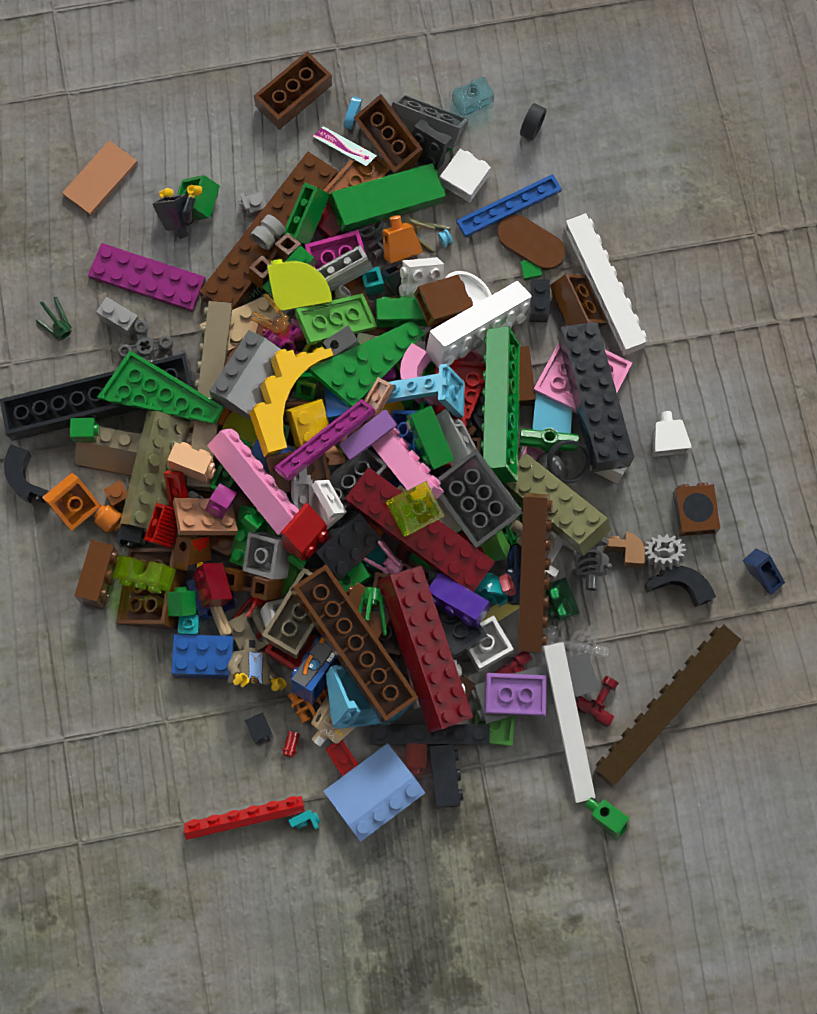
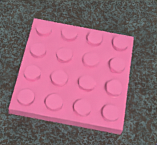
M558 343L533 391H535V394L538 393L577 413ZM605 350L616 392H618L632 362Z

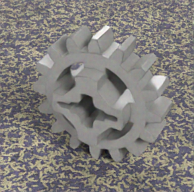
M668 534L665 537L658 535V539L652 537L651 542L647 541L646 547H644L645 560H648V565L654 564L655 569L659 566L662 567V570H665V567H669L671 570L673 565L679 567V562L684 563V558L686 557V545L682 544L681 539L676 540V536L669 538Z

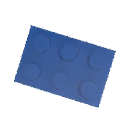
M174 634L171 674L173 677L228 679L229 671L227 664L235 650L234 637Z

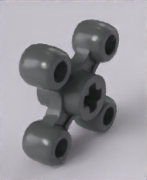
M138 320L134 323V331L138 335V342L135 345H120L118 355L121 359H124L127 354H122V351L128 350L129 352L131 350L145 360L152 362L154 361L153 354L155 351H169L172 349L173 340L167 335L162 336L158 340H151L148 337L149 326L147 322ZM144 326V329L139 330L138 327ZM168 341L169 344L165 346L163 345V342ZM148 344L149 350L145 349L143 351L142 345L146 346Z

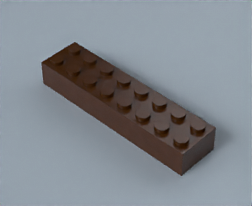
M324 565L290 589L381 722L387 721L418 698L327 565Z

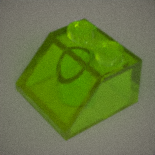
M427 481L386 501L404 537L444 517Z

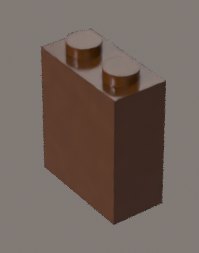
M459 275L420 285L414 293V297L428 327L445 323L473 307V301L468 296L465 284Z

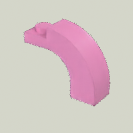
M413 343L409 346L401 362L400 374L402 380L422 376L424 369L431 361L427 351ZM438 395L413 399L418 404H421L424 400L430 406L434 404L440 407L442 405L438 401Z

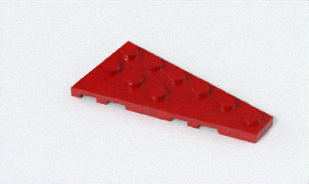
M454 360L449 367L465 382L464 417L456 418L451 412L449 413L453 420H461L466 427L485 382L483 372L486 371V365L480 362ZM435 365L434 374H439V368ZM433 404L435 415L447 409L444 405L438 407ZM449 462V463H447V464H445V465H442V466H440V467L450 468V465H451V464H450V462Z

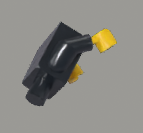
M188 186L187 192L189 196L187 194L173 196V190L165 188L159 192L161 199L152 203L166 231L176 230L179 239L189 236L186 227L194 222L192 214L196 200L194 197L201 195V186Z

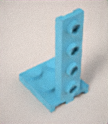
M447 364L439 365V374L389 382L395 388L386 403L438 395V401L456 418L464 417L465 382Z

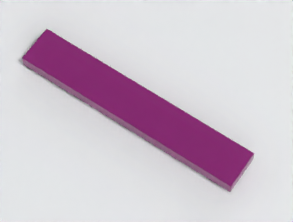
M361 399L274 467L275 471L287 481H290L373 416L375 409Z

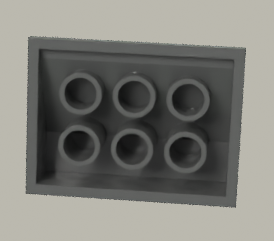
M248 330L209 390L211 399L224 408L251 420L249 413L254 408V405L265 402L260 386L265 381V378L276 376L271 359L275 352L282 349L265 337Z
M477 449L438 478L441 483L439 486L444 491L439 498L476 548L482 547L523 513Z

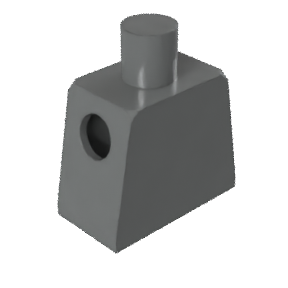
M349 325L323 342L327 349L331 348L333 352L331 358L360 345Z

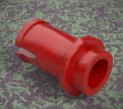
M287 732L285 746L281 749L283 751L282 755L294 758V755L297 754L296 747L300 736L299 733Z

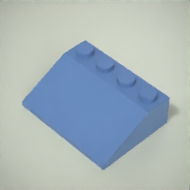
M388 743L323 791L360 842L425 794L417 780Z

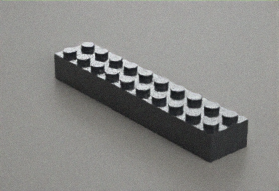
M185 353L150 362L195 389L190 363ZM115 371L0 399L5 432L12 441L70 427L71 418H94L96 421L141 409L98 399L99 394Z

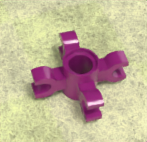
M293 323L289 326L285 335H276L269 329L264 333V336L280 349H286V351L293 350L295 355L299 354L293 342L303 332Z

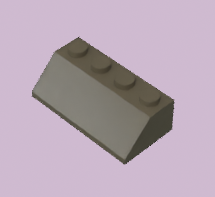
M100 426V435L97 436L96 442H76L75 465L132 476L142 434Z

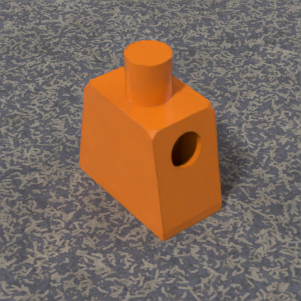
M399 215L391 217V227L384 229L382 232L384 259L393 263L412 255L423 253L413 226L408 223L402 224L401 216Z

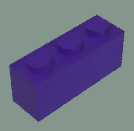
M441 573L436 576L429 586L435 606L442 607L451 616L459 617L468 626L472 625L477 628L490 610L488 600Z

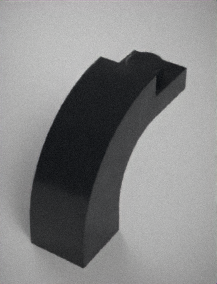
M10 444L4 460V472L9 485L24 501L31 503L34 497V500L44 504L45 500L42 497L49 491L35 486L26 480V468L32 455L28 450Z
M673 565L671 570L669 567H665V570L661 568L659 571L661 577H659V574L648 578V582L645 584L647 593L667 585L680 586L688 592L695 607L711 602L716 598L708 580L696 570L679 565V567Z

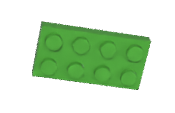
M363 293L332 300V302L297 308L294 312L308 346L324 342L347 325H349L354 334L375 330L377 327Z

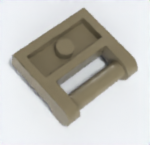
M256 607L249 618L246 617L248 613L246 612L228 621L232 631L231 634L240 651L243 650L244 640H255V651H259L269 645L264 640L258 643L247 619L252 617L262 636L265 626L259 615L260 611Z

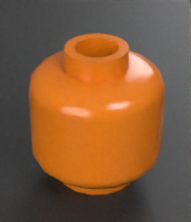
M110 504L102 505L93 516L95 518L94 523L106 533L112 530L116 532L120 527L122 513Z

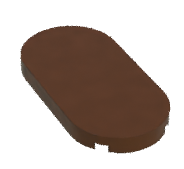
M511 215L503 219L499 224L498 237L501 245L522 259L532 262L540 267L541 270L555 269L563 262L565 256L563 242L529 219L520 215Z

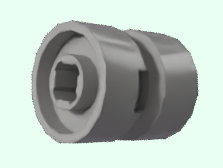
M267 214L261 221V226H257L250 236L261 248L269 250L275 243V239H279L285 232V227L275 217Z

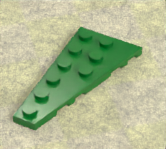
M413 321L407 322L309 368L308 372L351 408L371 390L377 377L382 379L403 358L412 343L416 345L425 336L426 332Z
M131 350L98 396L99 400L149 411H159L168 415L215 425L225 410L220 404Z

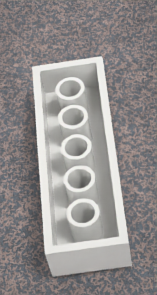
M516 281L430 331L426 348L431 360L438 368L441 364L449 366L459 357H465L471 350L480 348L484 343V338L487 337V329L507 326L511 329L517 323L521 324L527 317L526 314L532 296Z

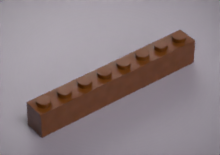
M526 493L523 497L518 651L541 653L543 646L547 645L548 636L544 635V630L548 627V616H545V609L549 607V597H546V589L549 590L550 578H547V570H550L551 559L547 558L548 551H551V539H548V532L552 531V520H549V512L553 510V500H550V494Z

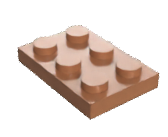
M174 498L173 506L178 534L236 535L238 529L233 505H231L224 518L220 519L205 511L210 498Z

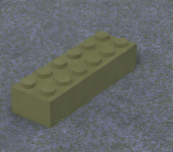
M159 411L147 412L120 524L147 531L156 503L170 506L163 473L171 470L168 458L175 442L179 444L181 442L186 443L191 421Z
M527 453L518 461V482L502 483L512 498L521 506H523V497L526 493L550 494V500H553V510L549 512V520H552V531L582 556L611 531L606 516Z

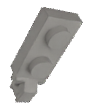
M307 467L291 480L292 504L298 510L305 503H308L313 508V488L311 486L313 481L310 475H307Z

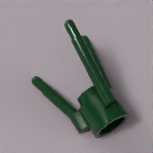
M55 296L54 301L64 322L62 320L58 321L46 304L41 301L40 304L54 322L52 326L54 329L52 330L39 319L36 322L51 333L55 339L63 340L68 337L72 332V326L69 324L58 298Z

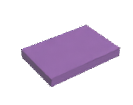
M486 673L485 714L546 716V675Z

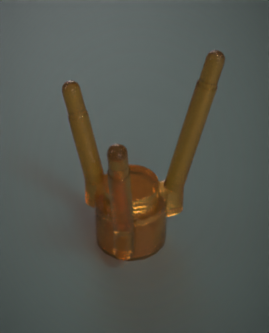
M264 294V297L281 318L276 317L271 321L254 311L253 315L261 320L252 317L251 321L284 336L291 327V323L288 322L289 317L279 309L267 294Z

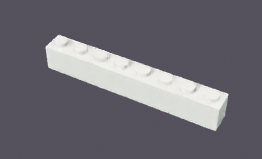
M585 213L567 220L564 227L565 232L597 296L623 356L643 349L647 342L646 333L640 329L639 318L631 310V301L623 293V284L618 282L616 278V270L609 263V255L601 246L602 241L600 236L596 235L592 219H589Z

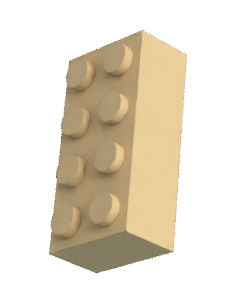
M269 295L232 310L227 358L232 350L241 343L248 330L256 333L259 321L273 323V317L277 315V311ZM206 322L200 324L201 331H202V326H203V325H206Z

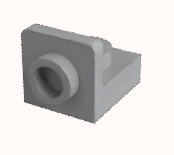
M262 191L246 197L244 193L240 194L239 206L242 212H246L247 217L260 213L266 206Z

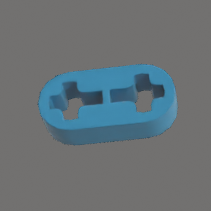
M352 97L344 120V128L354 129L356 120L353 117L360 112L362 98Z

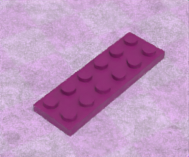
M101 243L88 273V277L191 312L195 308L200 295L199 291L206 280L205 276Z

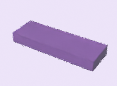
M385 409L342 441L339 446L347 457L353 460L398 425Z

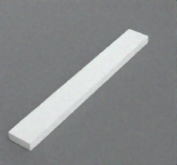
M564 643L543 646L574 799L576 803L589 800L591 797L595 799Z

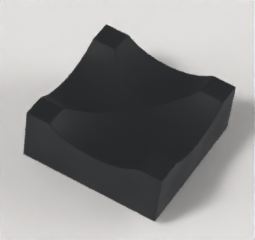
M421 119L414 126L412 132L413 137L423 149L418 161L425 165L432 163L434 169L438 170L445 160V154L452 137L434 130L426 121Z

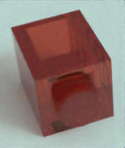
M407 743L406 767L411 773H422V770H426L427 744Z

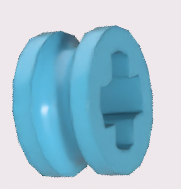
M447 229L443 230V233H437L438 239L444 248L448 244H453L452 237Z

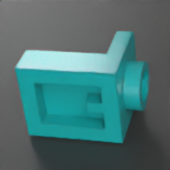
M199 615L179 616L178 634L198 635V631H201Z
M311 810L289 820L291 827H297V830L309 825L307 822L309 820L312 821L315 830L319 829L318 824L321 823L317 813L312 814Z

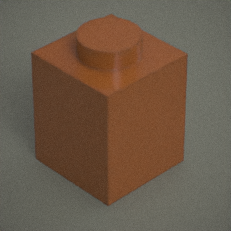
M121 480L103 489L114 508L120 510L124 507L127 491Z

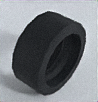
M535 103L531 105L520 129L521 136L530 140L535 139L547 112L545 107Z

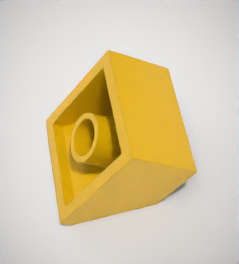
M322 399L285 410L297 448H300L329 425Z

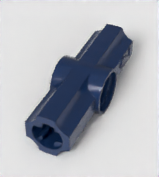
M520 545L510 546L506 574L512 578L516 589L515 595H507V604L520 605L522 546Z

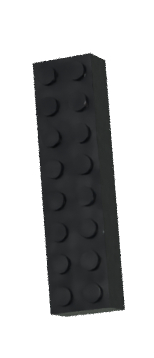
M592 322L563 326L560 328L557 339L585 445L591 457L592 471L599 472L630 467L634 454L598 323Z

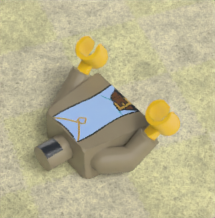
M244 640L243 650L232 653V657L227 664L229 671L228 683L240 684L241 687L245 685L264 686L272 684L271 689L273 691L283 690L286 687V681L283 678H277L271 670L266 653L255 651V640Z

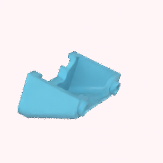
M394 661L395 665L400 670L397 661ZM334 665L326 673L331 721L336 729L391 723L399 719L412 705V703L387 721L381 722L351 677L345 674L346 670L343 666Z

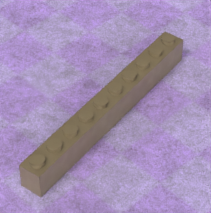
M209 301L208 307L204 309V318L207 320L206 325L202 326L204 343H200L199 354L202 355V361H198L197 372L200 373V377L196 379L195 390L210 399L209 390L224 369L227 360L233 310L232 303ZM220 417L215 425L191 420L190 427L193 428V435L189 434L188 444L194 450L199 451L202 449L209 452L213 462H215V455L207 445L218 434ZM184 475L188 490L211 492L209 486L212 479H209L206 484Z

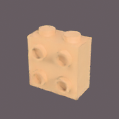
M175 442L168 458L171 470L183 472L184 475L206 484L209 479H213L216 472L213 458L209 452L202 449L199 451L194 450L191 445L185 442H181V444Z

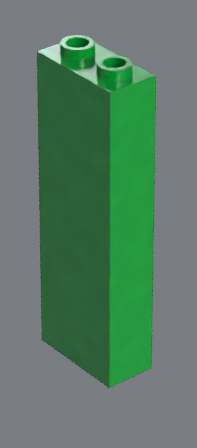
M431 163L333 191L328 200L341 232L383 221L393 216H400L441 204L446 196V191L439 181L437 169H434Z

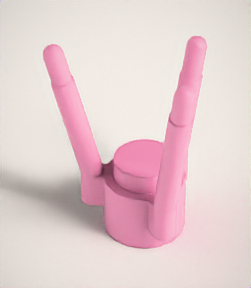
M381 538L382 542L379 540L378 544L388 556L383 562L385 567L366 557L363 561L381 570L384 574H396L404 565Z

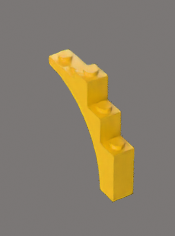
M324 347L313 350V353L301 352L297 355L294 354L293 350L286 351V349L275 352L271 363L276 376L265 378V381L260 386L265 402L254 405V408L249 413L264 457L281 453L287 448L283 433V414L290 389L296 380L309 368L330 359L333 356L331 348L324 350Z

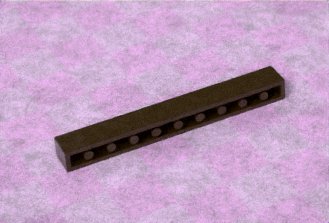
M723 624L720 629L717 626L709 634L712 638L708 642L703 641L697 648L699 653L695 657L691 655L684 663L686 665L683 671L679 669L672 676L674 681L669 686L667 683L659 691L662 695L657 700L653 698L646 706L649 710L645 714L641 712L634 720L636 725L632 729L628 727L621 735L623 737L621 742L618 744L615 741L608 749L610 754L605 759L602 756L595 764L598 768L594 772L612 788L742 640Z

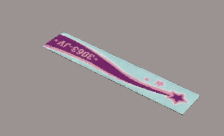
M324 126L313 136L365 166L377 156Z

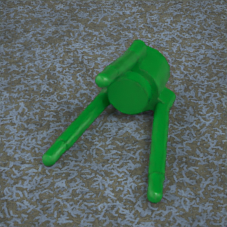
M366 587L361 595L358 611L361 614L364 604H366L365 621H369L371 606H376L378 602L383 635L386 636L383 595H380V589Z

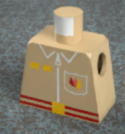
M326 696L311 721V724L318 729L311 740L320 747L327 738L337 744L355 728H334L331 721L328 696Z

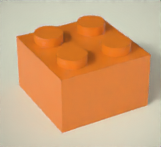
M73 473L69 474L42 497L71 531L101 507V504L83 482Z

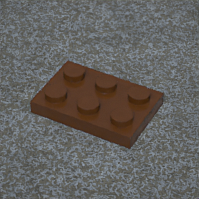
M294 451L265 457L269 475L274 478L275 484L285 493L291 492V480L287 481L279 475L274 467ZM325 453L307 467V475H310L313 483L319 480H329L331 483Z

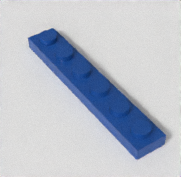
M552 174L458 219L457 225L464 237L467 238L502 221L508 216L514 215L560 193L562 188Z

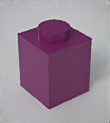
M219 484L209 499L205 511L223 519L237 493Z

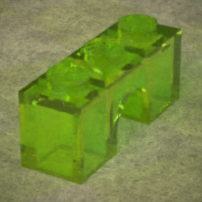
M119 555L112 576L120 580L119 584L127 587L134 584L135 588L145 590L148 587L150 591L155 593H161V590L170 591L176 569L165 564L149 561L148 567L143 573L146 563L135 558Z

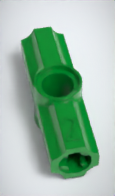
M521 428L519 446L537 447L545 452H549L556 443L562 440L578 442L579 436L578 434L557 432L553 428H546L543 431ZM573 443L565 444L558 450L577 452L578 445Z

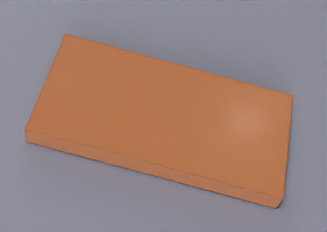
M109 140L62 194L91 216L138 162Z

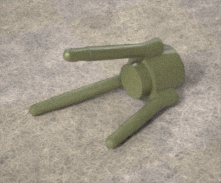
M408 217L405 223L413 226L417 234L420 232L421 227L435 230V228L451 230L450 227L421 221L412 217ZM418 238L422 246L432 253L435 252L433 248Z

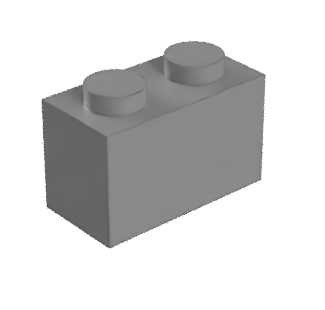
M106 297L96 311L99 320L129 338L134 334V323L139 320L138 315L110 298Z

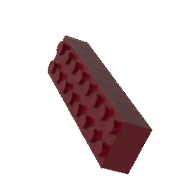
M369 467L343 500L344 503L359 512L435 571L474 592L495 563V561Z
M422 566L378 580L415 693L418 696L417 699L428 731L441 730L473 718Z

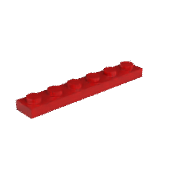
M291 796L286 800L270 801L264 805H253L239 811L231 810L226 814L211 815L200 820L193 819L184 823L186 840L303 813L305 812L302 796Z

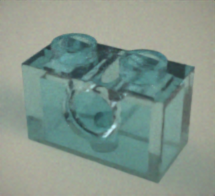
M485 77L472 80L470 84L457 87L452 92V101L460 115L464 117L494 102V92Z

